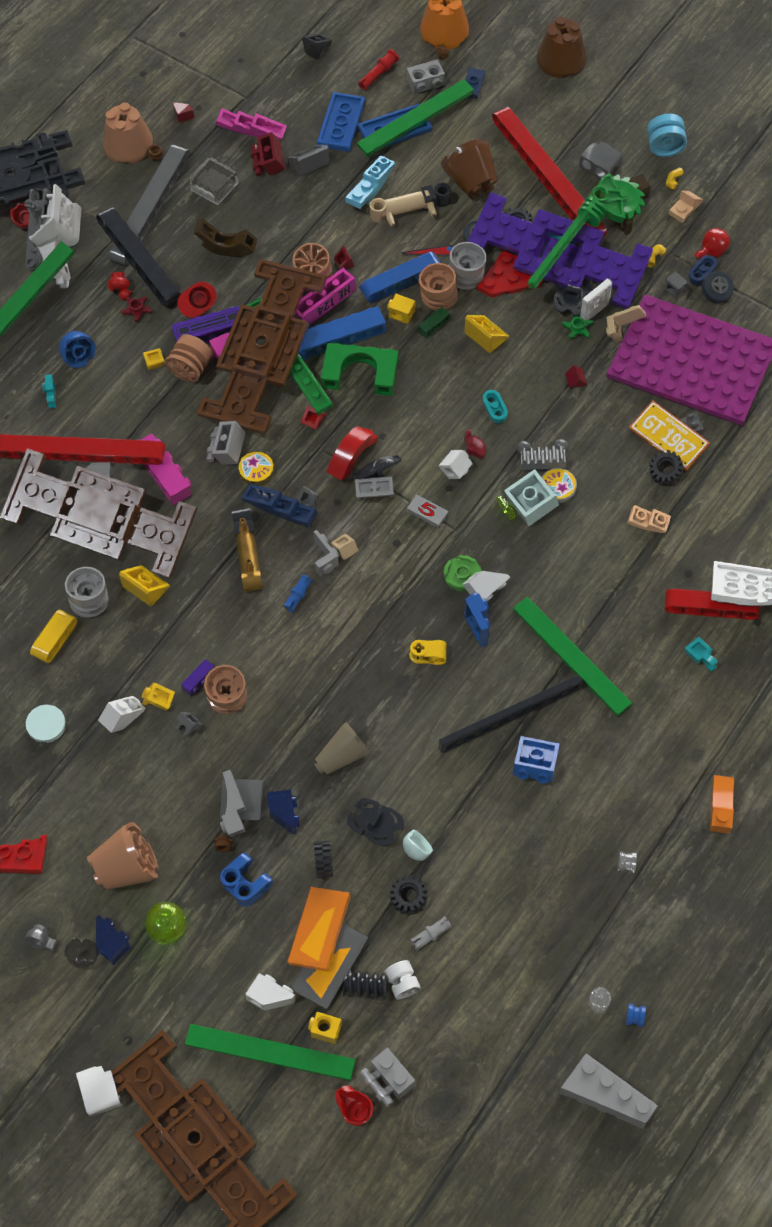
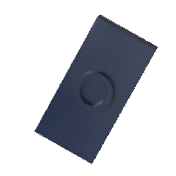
M468 69L465 81L474 89V93L468 96L469 98L478 99L485 70Z

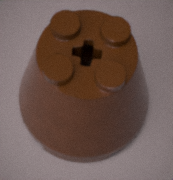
M557 17L548 26L537 52L538 63L544 73L555 78H563V76L572 74L577 75L585 67L587 57L580 24L564 17Z
M476 138L458 146L450 157L445 156L441 161L444 172L471 200L478 198L480 193L484 191L486 193L491 192L495 188L494 184L498 182L490 147L485 138L482 141Z

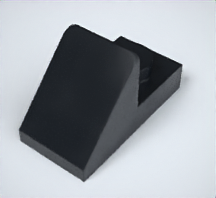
M321 34L307 35L302 38L305 54L317 60L320 58L322 49L330 47L332 43L331 39Z

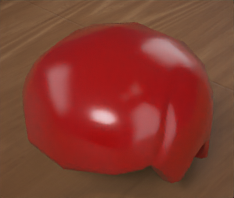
M17 204L14 209H11V220L20 229H28L30 213L28 208L24 204Z

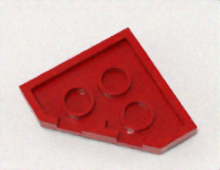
M503 250L477 286V291L492 298L499 297V294L522 292L523 289L529 288L527 282L532 275L513 269L517 256ZM542 280L537 288H540L545 280Z

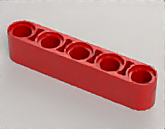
M668 589L665 592V611L668 613L745 620L759 618V605L749 606L711 600V592Z

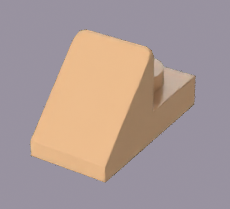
M682 190L680 199L669 210V215L683 223L703 202V199L690 191Z

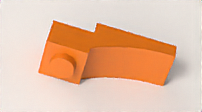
M717 775L713 777L710 810V831L730 834L732 830L734 811V778Z

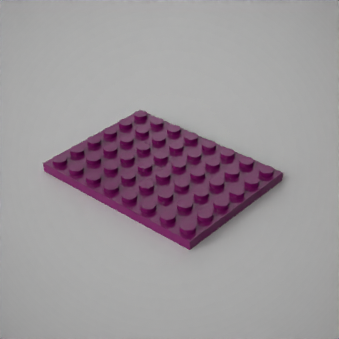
M644 294L640 307L646 312V317L631 322L606 377L743 426L772 359V338Z

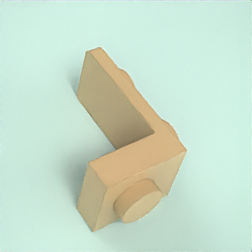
M640 305L608 316L607 335L616 343L623 340L621 326L646 317V312Z

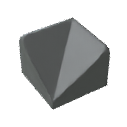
M675 271L666 278L664 289L675 299H678L686 287L687 281Z

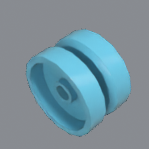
M662 114L652 119L647 125L650 150L656 156L670 157L677 155L686 147L685 126L680 116Z

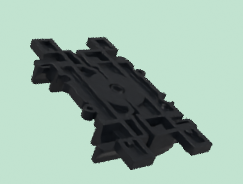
M68 130L49 134V138L45 132L39 133L35 139L27 141L22 139V145L15 146L14 142H12L11 145L0 148V204H6L7 208H9L12 204L26 201L29 199L31 189L38 192L40 200V194L43 195L44 188H48L53 194L54 184L61 188V193L69 198L67 189L85 185L81 168L63 171L57 154L58 150L73 147Z

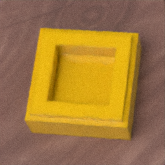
M160 348L143 353L148 370L165 366Z

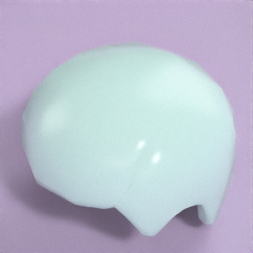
M416 830L409 832L403 839L405 853L414 860H425L433 851L429 842Z

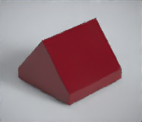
M343 246L335 255L334 260L339 269L344 268L346 270L355 266L346 247Z
M573 365L565 372L570 389L587 385L581 368Z

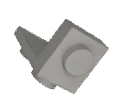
M315 530L313 532L314 540L326 554V556L315 562L316 572L319 576L330 573L339 565V554L334 547L331 548L329 546L326 536Z

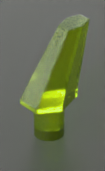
M502 496L497 497L496 500L503 512L508 515L510 520L515 518L516 514L512 509L514 506Z

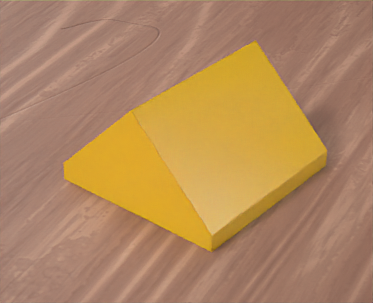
M467 315L465 318V333L489 353L493 352L509 337L508 334L484 315Z
M142 565L120 571L119 573L122 586L150 607L156 603L170 586Z

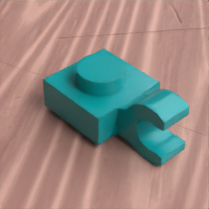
M700 637L685 647L684 652L697 664L703 661L705 667L710 672L717 668L716 664L718 661L710 655L713 649Z

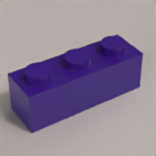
M205 659L181 684L182 690L190 696L196 694L199 688L204 685L205 677L209 671L215 668L214 665Z

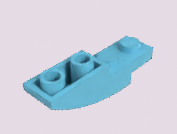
M379 156L364 172L363 179L346 196L345 202L359 209L364 204L369 205L384 185L395 162L386 157Z

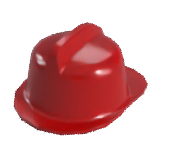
M205 281L192 285L179 296L178 308L180 312L189 318H195L203 314L216 301L217 293L215 288Z

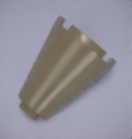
M346 722L315 758L317 761L315 766L321 774L325 772L328 775L367 756L370 751Z

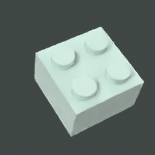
M535 469L504 490L508 501L528 526L559 506L556 495Z

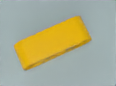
M61 609L56 611L32 645L30 654L46 663H50L74 630L77 618Z

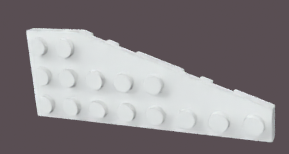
M714 561L711 600L749 606L772 605V570Z

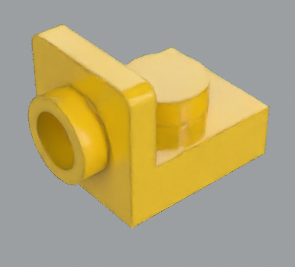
M153 683L144 689L142 705L146 706L149 703L167 711L175 692L157 683Z

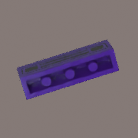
M240 306L229 307L222 311L212 312L208 315L171 325L175 342L183 334H188L208 344L210 343L209 340L228 332L230 333Z

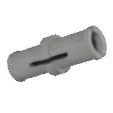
M443 917L432 926H426L423 932L410 939L412 945L416 946L415 949L417 951L430 941H436L439 935L452 928L450 922L446 921L447 918Z

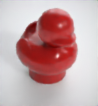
M124 272L111 273V279L107 282L108 289L111 292L113 290H120L119 298L126 301L127 297H131L133 293L127 289L130 286V281L125 277Z

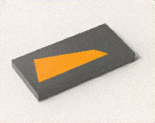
M342 924L328 972L303 967L291 989L297 995L328 1010L344 983L345 976L352 969L369 940L368 937Z

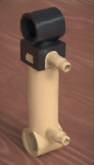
M438 183L434 189L432 185L420 187L419 192L386 200L375 198L370 202V218L377 223L383 222L387 218L390 226L394 227V215L422 208L425 211H429L432 217H435L437 206L445 207L450 204L451 187L447 183Z

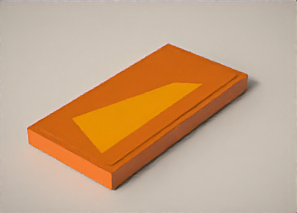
M311 887L288 958L289 965L328 972L350 901V893Z

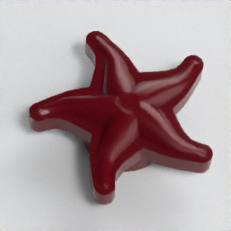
M146 296L132 300L130 297H127L128 307L125 310H121V314H133L135 322H138L141 314H151L152 309L144 305L145 301H147Z

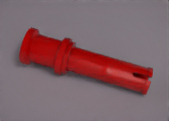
M389 49L387 54L378 60L377 65L358 82V86L365 91L383 72L389 71L393 63L399 61L398 54L394 50Z

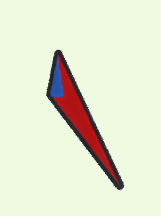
M445 245L411 250L401 254L423 255L428 252H434L436 256H450L453 246Z

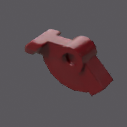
M468 429L464 436V442L467 445L466 453L483 460L486 455V445L482 439L471 434V429Z

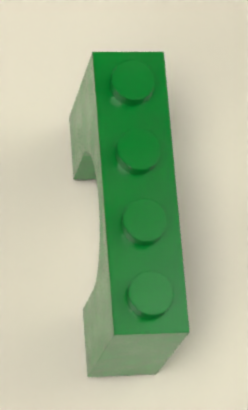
M327 343L321 374L322 389L339 390L343 371L351 364L366 363L376 370L375 395L393 396L399 361L398 350Z

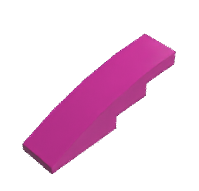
M221 108L215 124L231 131L254 137H260L273 132L279 140H282L287 127L257 113L253 117L241 111L235 114Z

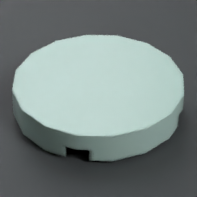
M40 705L28 714L26 729L30 737L37 742H53L65 730V717L56 706Z

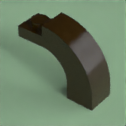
M203 218L197 220L194 235L203 241L201 246L222 256L244 257L254 253L258 240L246 229L234 234L221 232Z

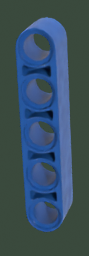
M428 252L361 283L359 289L369 303H374L418 283L419 275L425 267L441 262L434 252Z

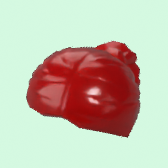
M349 1085L337 1089L335 1101L347 1123L353 1126H360L368 1122L373 1115L374 1109L371 1099L365 1094L354 1090Z

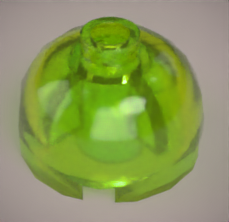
M167 901L153 905L145 918V927L148 935L160 944L176 942L185 933L187 926L186 916L182 909L175 903Z

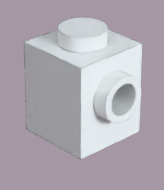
M451 450L439 467L449 479H460L468 472V468L473 463L465 451Z

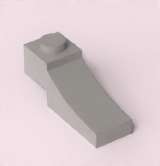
M231 770L222 772L227 789V808L225 815L221 816L223 821L220 822L224 834L228 833L230 837L245 832L239 812L246 810L233 774Z

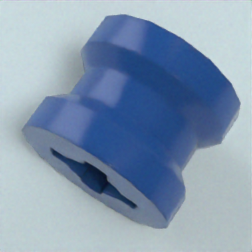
M629 1003L626 1025L637 1024L638 1027L643 1028L646 1006L635 1007Z

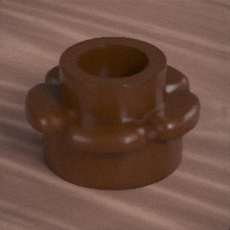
M444 44L438 45V48L435 49L439 59L443 58L445 60L449 56Z
M157 144L151 145L148 149V157L152 160L162 158L164 150L161 146Z
M219 835L218 838L213 840L215 850L220 852L230 851L233 840L227 835Z

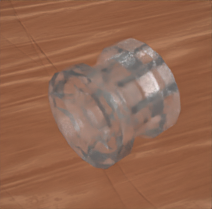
M619 851L618 871L626 869L630 870V872H635L636 852L625 853L624 851Z

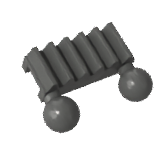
M558 439L554 442L551 450L548 447H545L544 450L538 447L536 451H534L528 441L519 442L517 451L521 454V470L566 468L565 452L568 449L567 441Z

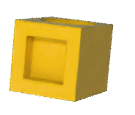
M396 294L387 305L389 318L409 324L415 313V300Z
M317 1012L315 1018L311 1017L308 1030H311L312 1038L336 1044L342 1021L340 1018ZM324 1023L330 1026L325 1032L318 1029Z

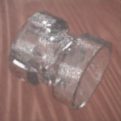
M600 987L595 988L591 992L588 1005L594 1013L601 1014L608 1010L611 1002L610 992Z

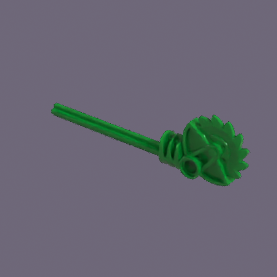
M611 173L605 175L577 210L578 216L528 280L529 288H537L585 223L597 227L605 216L610 220L622 223L625 215L629 220L633 217L634 213L640 215V207L645 206L642 200L645 194L637 189L639 184L629 182V177H624L620 180L618 174L614 178Z

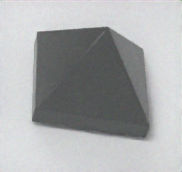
M303 486L297 500L301 505L314 508L319 495Z

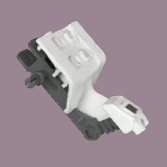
M56 184L53 186V194L48 188L43 189L42 200H39L38 192L31 189L29 200L24 202V205L30 212L25 265L32 273L61 241L67 246H73L79 241L81 207L77 203H72L61 193L62 189ZM67 263L54 277L56 278V284L60 285L61 288H68L71 278Z

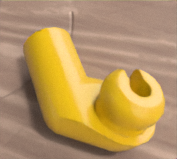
M679 167L669 172L666 180L667 188L671 190L676 189L678 183L675 179L683 175L682 168Z
M660 244L654 246L647 266L654 267L656 256H663L666 248Z

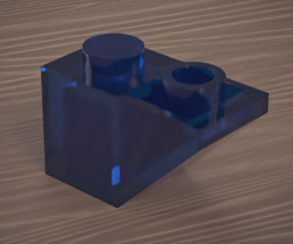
M291 789L267 792L270 818L291 834H297L296 827H300L299 815H294V808H298L296 796H292Z
M98 915L96 917V947L99 953L114 965L131 948L128 942L130 938L122 930L118 932L114 929L115 924L109 918L103 919Z

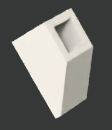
M481 571L475 573L462 585L470 595L479 593L482 599L488 601L493 597L492 593L496 589L500 590L507 584L506 581L510 576L508 574Z
M133 696L108 702L98 721L111 733L127 727L146 708L137 698Z
M260 973L245 994L249 1002L264 1011L291 1005L296 1001L295 994H293L294 991L286 985L281 987L276 984V980L267 974L263 976Z

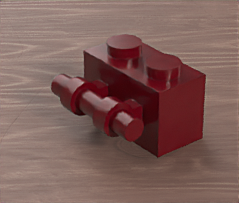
M270 132L257 137L258 145L251 146V158L254 161L252 166L256 176H262L263 168L270 176L285 170L281 142L274 133Z

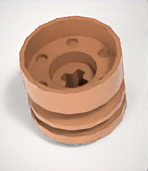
M434 263L425 267L419 275L421 299L423 304L431 310L436 311L441 307L449 309L457 301L456 274L449 265Z
M183 334L165 359V364L176 377L187 382H196L200 374L203 373L204 367L211 360L213 353L209 346L201 339Z
M231 665L216 666L209 671L205 677L204 687L210 707L219 714L226 715L236 713L242 709L248 694L244 675L241 671Z

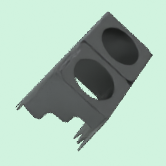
M602 141L599 144L592 143L581 154L579 166L602 179L609 173L612 175L622 164L623 155Z

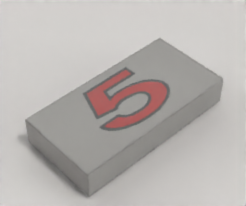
M417 494L407 507V512L437 528L441 526L448 516L447 510Z

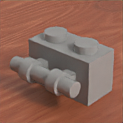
M236 421L220 422L219 427H214V431L210 436V447L207 448L206 460L208 462H213L215 457L222 465L238 464L246 432Z
M386 1048L371 1061V1066L375 1072L370 1073L367 1068L360 1072L364 1078V1083L375 1091L378 1100L383 1101L387 1107L393 1103L392 1098L389 1096L391 1093L400 1100L415 1087L414 1078L389 1048ZM379 1078L387 1085L386 1088H383L377 1080Z

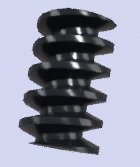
M351 970L348 971L344 978L343 997L349 991L350 997H354L357 992L358 997L362 998L365 992L367 999L371 998L372 993H374L376 1000L379 999L381 994L383 999H386L387 979L385 973H382L380 979H378L376 972L369 978L368 971L365 972L363 977H361L360 971H357L355 976L352 975Z

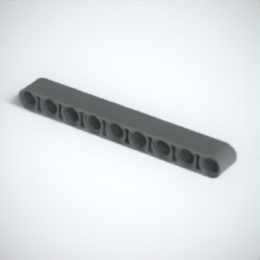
M171 145L126 222L141 242L185 167L190 155L189 149ZM114 244L109 253V260L127 266L129 262Z

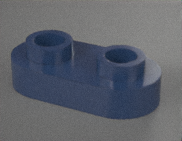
M703 256L689 271V281L695 285L702 284L704 278L716 270L717 260L713 256Z

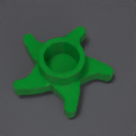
M577 315L574 316L571 322H562V326L571 330L569 339L576 337L578 334L584 335L587 339L589 338L586 328L589 325H593L592 320H584Z

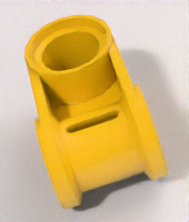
M415 640L410 646V660L416 664H445L447 644L442 640Z

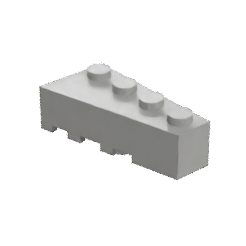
M587 1053L560 1090V1094L566 1097L569 1096L578 1102L586 1103L597 1108L599 1111L612 1114L616 1118L642 1129L658 1107V1105Z

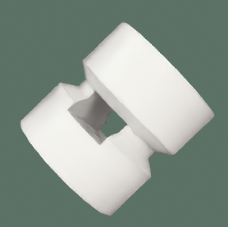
M408 960L397 962L384 971L388 982L393 984L391 988L395 998L398 1000L407 998L421 989L416 976H412L414 971Z

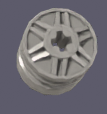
M472 242L458 243L450 252L448 265L456 274L457 288L464 290L476 288L483 279L486 253L478 244Z
M81 567L72 571L67 576L65 589L72 611L78 616L86 618L95 617L103 613L108 606L109 597L102 573L93 567Z

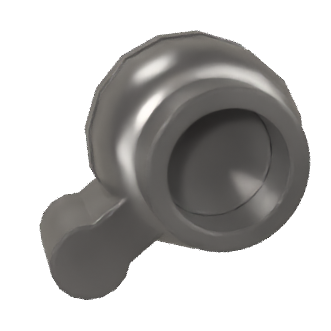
M38 924L34 925L33 929H30L24 937V941L29 946L39 950L45 949L50 953L54 952L58 944L56 940L48 937L49 930Z

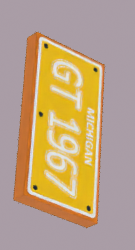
M652 401L629 427L632 432L660 453L662 450H664V453L667 450H670L671 453L673 451L676 452V455H679L682 460L684 471H687L710 445L709 441L655 401Z

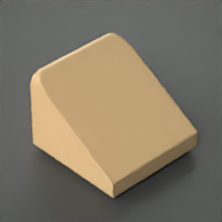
M347 534L340 536L330 543L343 560L358 552L355 540Z

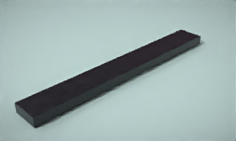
M577 675L439 739V749L441 753L447 752L578 691L581 688L582 680Z

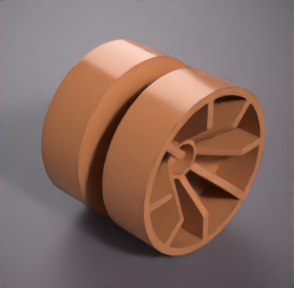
M307 243L295 251L293 255V265L295 268L326 275L327 279L332 276L330 257L325 247L317 243Z

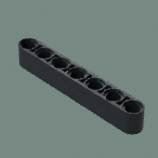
M111 206L96 214L97 222L160 303L167 307L178 301L181 295L179 289L116 209Z

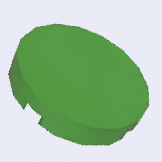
M460 555L447 562L444 567V579L450 588L465 592L467 590L462 584L475 573L482 570L475 559Z

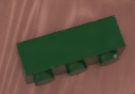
M443 307L437 309L433 315H430L424 322L419 324V333L427 339L450 320V313Z

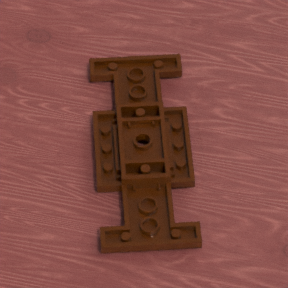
M260 259L254 275L256 278L268 280L267 288L260 305H257L256 308L241 304L216 365L217 369L232 374L221 401L203 397L197 415L217 422L236 421L243 429L266 435L272 418L270 415L256 412L267 383L285 387L309 327L308 321L296 319L294 315L304 290L322 294L327 276ZM260 339L266 340V343L263 345L257 344Z
M164 1030L160 1031L111 1071L118 1096L127 1090L151 1120L137 1131L134 1136L188 1204L206 1189L230 1219L231 1223L227 1227H263L297 1198V1193L284 1178L267 1192L263 1189L240 1160L257 1146L256 1143L203 1078L187 1091L183 1090L161 1062L162 1059L177 1047ZM192 1133L200 1134V1140L196 1144H191L188 1141Z

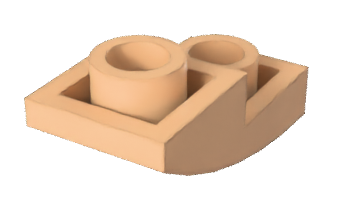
M634 505L627 524L653 532L665 533L671 516L655 509L650 512Z

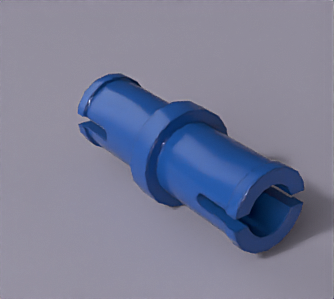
M303 574L297 585L291 589V595L283 605L285 609L288 607L289 612H294L299 601L305 597L304 593L312 583L311 578L307 580V575Z

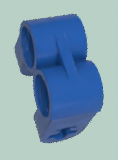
M246 852L242 853L223 869L220 875L224 890L229 892L236 899L237 903L244 907L252 905L274 883V880L267 873L261 875L253 883H250L241 875L253 863V859ZM229 877L236 878L232 883L226 881ZM243 891L250 892L246 897L240 896Z

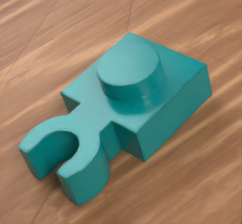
M52 374L45 375V382L42 383L43 393H47L49 409L56 408Z

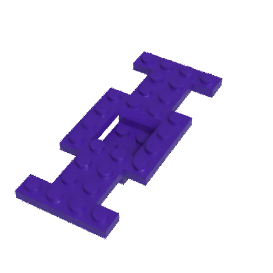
M490 192L468 242L478 244L483 249H485L488 243L518 254L513 269L533 275L559 241L548 236V233L562 237L573 221L541 209L538 210L533 223L502 212L507 198ZM583 225L572 240L581 243L580 247L569 244L543 280L563 287H567V285L581 287L586 278L598 283H603L608 278L612 282V288L617 289L612 304L629 309L652 256L653 248L637 243L632 256L629 257L600 247L604 231Z

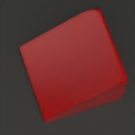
M307 406L300 423L318 429L326 413L323 412L317 415L312 407Z

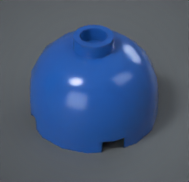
M81 331L69 332L60 340L59 354L63 361L72 368L86 366L88 364L87 361L95 356V343L87 334Z

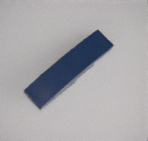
M249 484L241 497L243 501L263 511L307 527L311 526L318 514L316 508L301 505L297 499L282 496L280 491Z

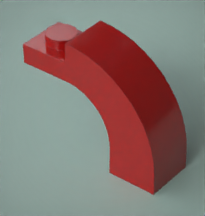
M359 426L353 428L336 449L326 472L341 481L350 477L360 454L367 447L375 444L379 436L373 434V431Z

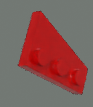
M47 834L30 841L29 839L21 840V843L14 845H1L0 873L42 874L48 840Z

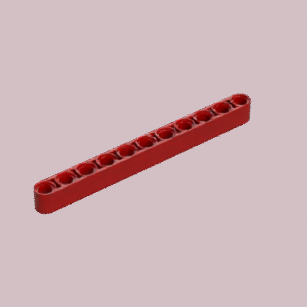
M509 107L493 113L492 119L496 127L569 218L574 221L578 216L577 210L585 200ZM602 221L599 226L593 227L604 231V236L607 235L606 227Z
M0 434V458L23 459L26 450L30 449L46 456L45 460L160 465L163 463L166 448L163 442L151 440Z

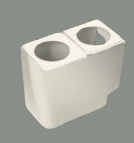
M102 1066L76 1073L86 1112L90 1117L123 1106L119 1101L120 1095L118 1096L110 1070L104 1072Z

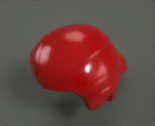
M720 228L708 230L701 243L702 249L696 252L694 256L698 260L707 254L713 257L722 256L730 245L728 233Z

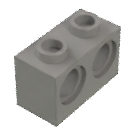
M438 60L407 68V81L413 94L444 85L445 74Z

